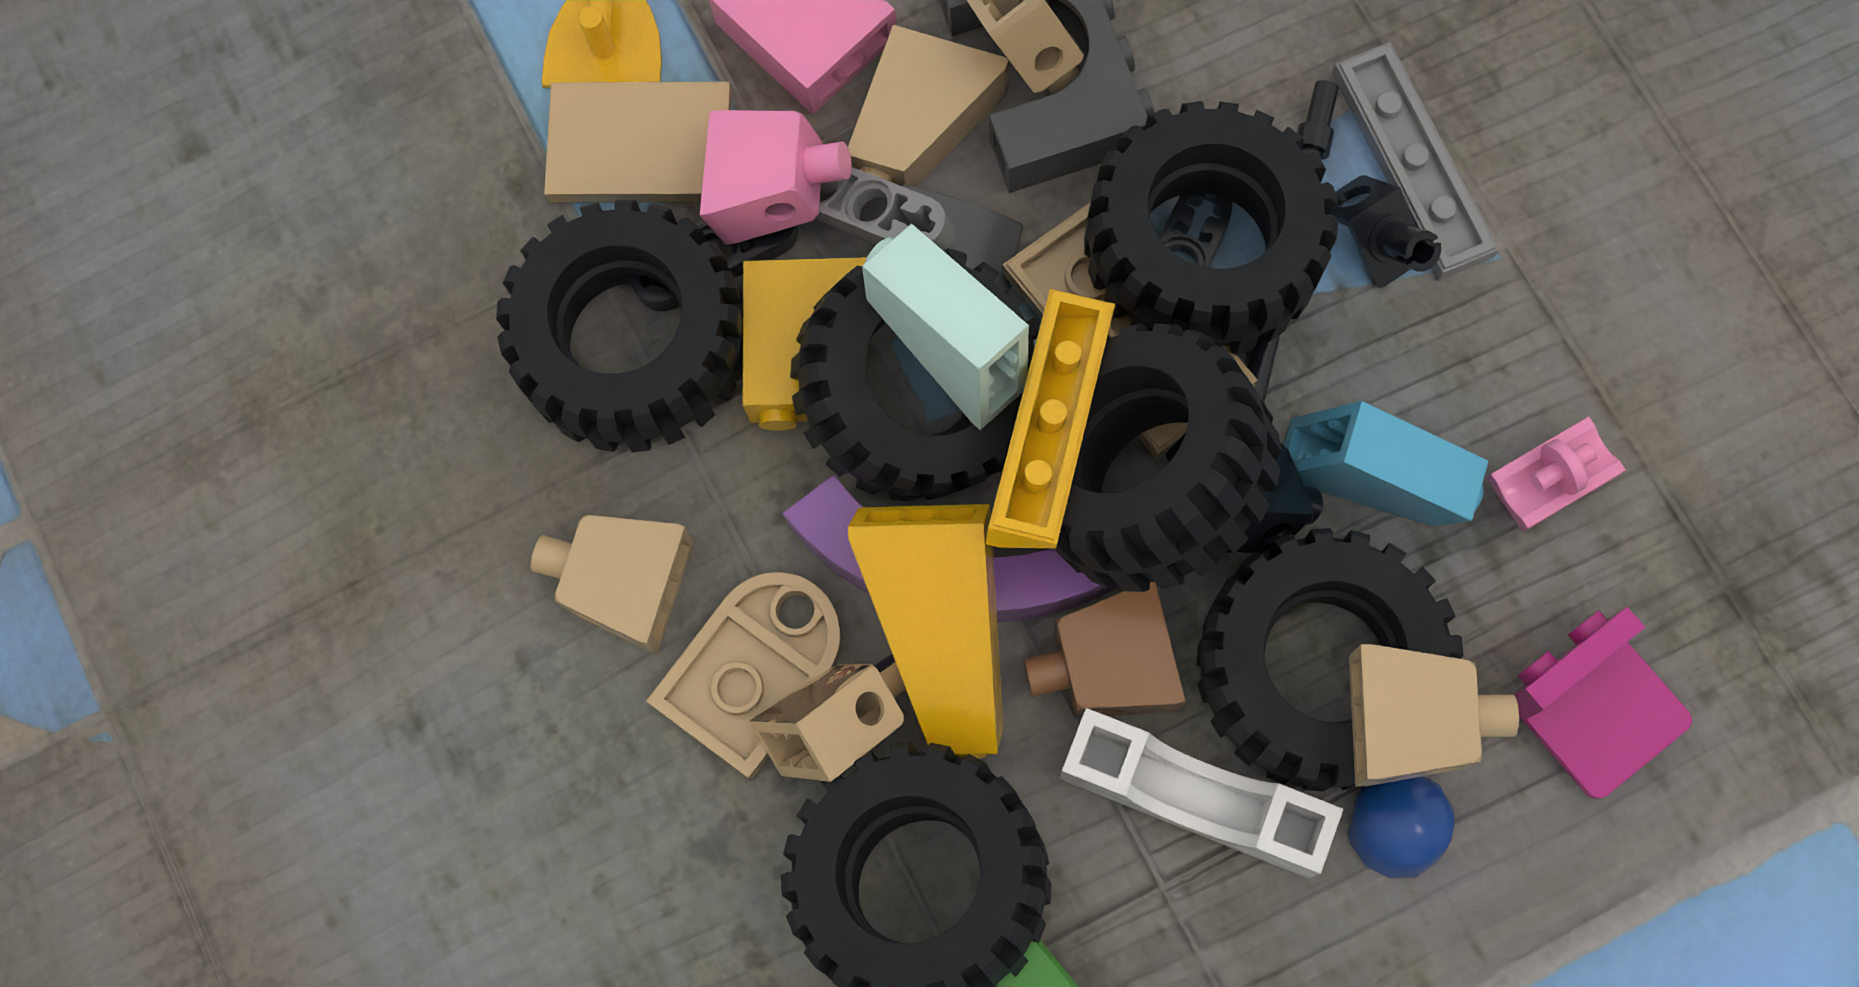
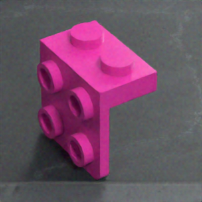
M1625 607L1609 618H1606L1598 610L1568 634L1575 644L1556 659L1550 651H1547L1517 675L1525 685L1513 694L1518 703L1519 717L1582 791L1592 799L1608 796L1687 731L1692 724L1690 712L1628 643V641L1646 628L1628 607Z

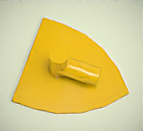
M566 0L549 31L543 60L542 87L551 88V83L661 82L662 55L660 33L647 1Z

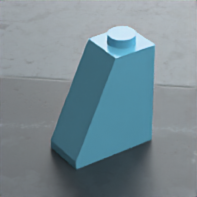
M1363 401L1291 418L1284 446L1290 452L1303 485L1317 488L1320 492L1430 526L1472 521L1474 512L1480 505L1483 497L1484 488L1482 483L1488 460Z

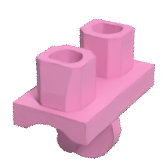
M1587 417L1491 473L1487 480L1513 520L1516 521L1522 532H1525L1620 476L1626 469L1606 448L1599 437L1596 426L1590 417Z

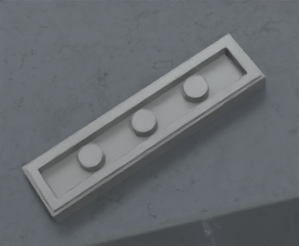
M1391 42L1335 63L1332 74L1387 182L1401 188L1416 228L1431 231L1438 236V239L1433 242L1441 243V254L1437 263L1432 267L1438 281L1494 258L1499 249Z

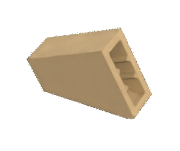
M893 25L848 145L852 167L900 186L905 184L916 187L1006 95L1009 86L1008 58Z

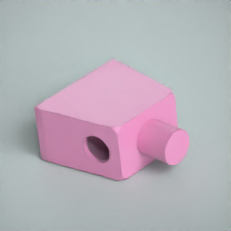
M710 111L700 216L725 245L739 243L811 222L819 214L821 183L848 180L850 178L852 164L849 149L843 141L822 144V140L805 116L796 111Z

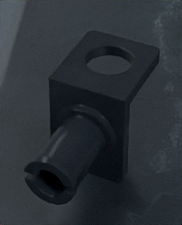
M1362 175L1335 192L1338 204L1332 215L1339 221L1338 223L1349 228L1374 286L1383 288L1410 269L1424 272L1431 269L1437 263L1441 254V243L1433 241L1438 239V236L1431 231L1416 228L1400 187ZM1369 194L1364 200L1345 207L1341 206L1352 197Z

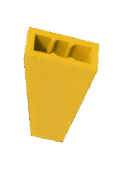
M991 505L859 507L848 525V540L927 745L935 743L950 746L955 755L962 759L967 754H971L978 759H982L988 754H997L1004 727L993 546L986 545L988 526L991 519Z

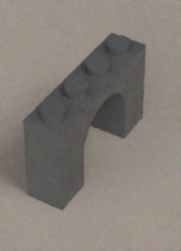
M939 0L951 36L984 27L967 0ZM1045 0L1065 29L1078 41L1086 62L1078 76L1062 90L989 115L990 143L1009 193L1102 164L1107 153L1117 149L1119 137L1132 126L1139 125L1144 130L1147 116L1155 113L1147 90L1141 89L1137 91L1130 73L1135 71V62L1127 38L1125 36L1117 38L1110 21L1115 18L1112 0Z

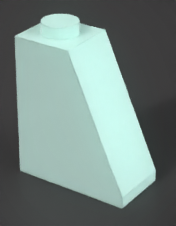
M912 223L894 239L891 237L885 238L871 250L865 264L862 265L866 300L965 416L979 430L983 429L1024 391L1028 373L1029 325Z

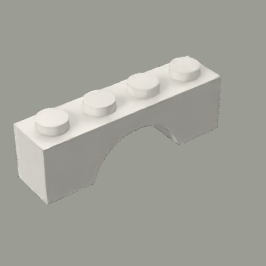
M1088 708L1085 709L1060 775V780L1306 878L1321 874L1343 809L1279 783L1251 779L1197 760L1164 744L1149 732Z

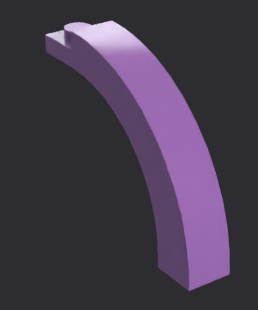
M832 475L782 514L788 527L812 554L833 572L869 594L848 540V525L857 509L863 506L855 500L836 476ZM1053 548L1024 555L994 557L997 622L1021 621L1056 614L1085 604L1119 587L1117 584L1115 587L1106 588L1091 582L1084 573H1077Z

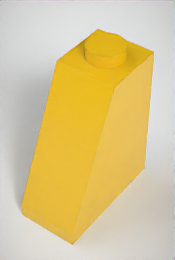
M867 257L743 261V407L750 423H759V427L766 430L784 431L796 428L797 422L808 421L805 413L796 415L792 396L799 391L798 380L790 378L791 359L799 353L801 347L796 339L803 323L813 314V307L857 265H864Z

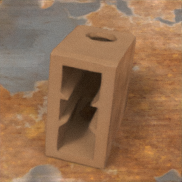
M1150 582V589L1148 591H1123L1059 618L1055 623V635L1059 651L1023 659L1031 696L1034 697L1068 689L1075 717L1082 718L1086 708L1106 716L1172 713L1180 711L1186 702L1155 582Z

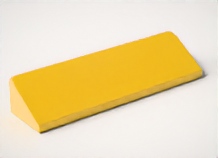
M1054 289L1049 290L988 526L986 545L999 548L1056 549L1115 304Z

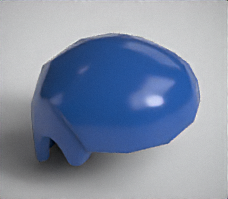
M1425 776L1363 786L1354 801L1348 837L1352 847L1366 867L1388 878H1416L1436 864L1447 850L1454 830V811L1441 786Z

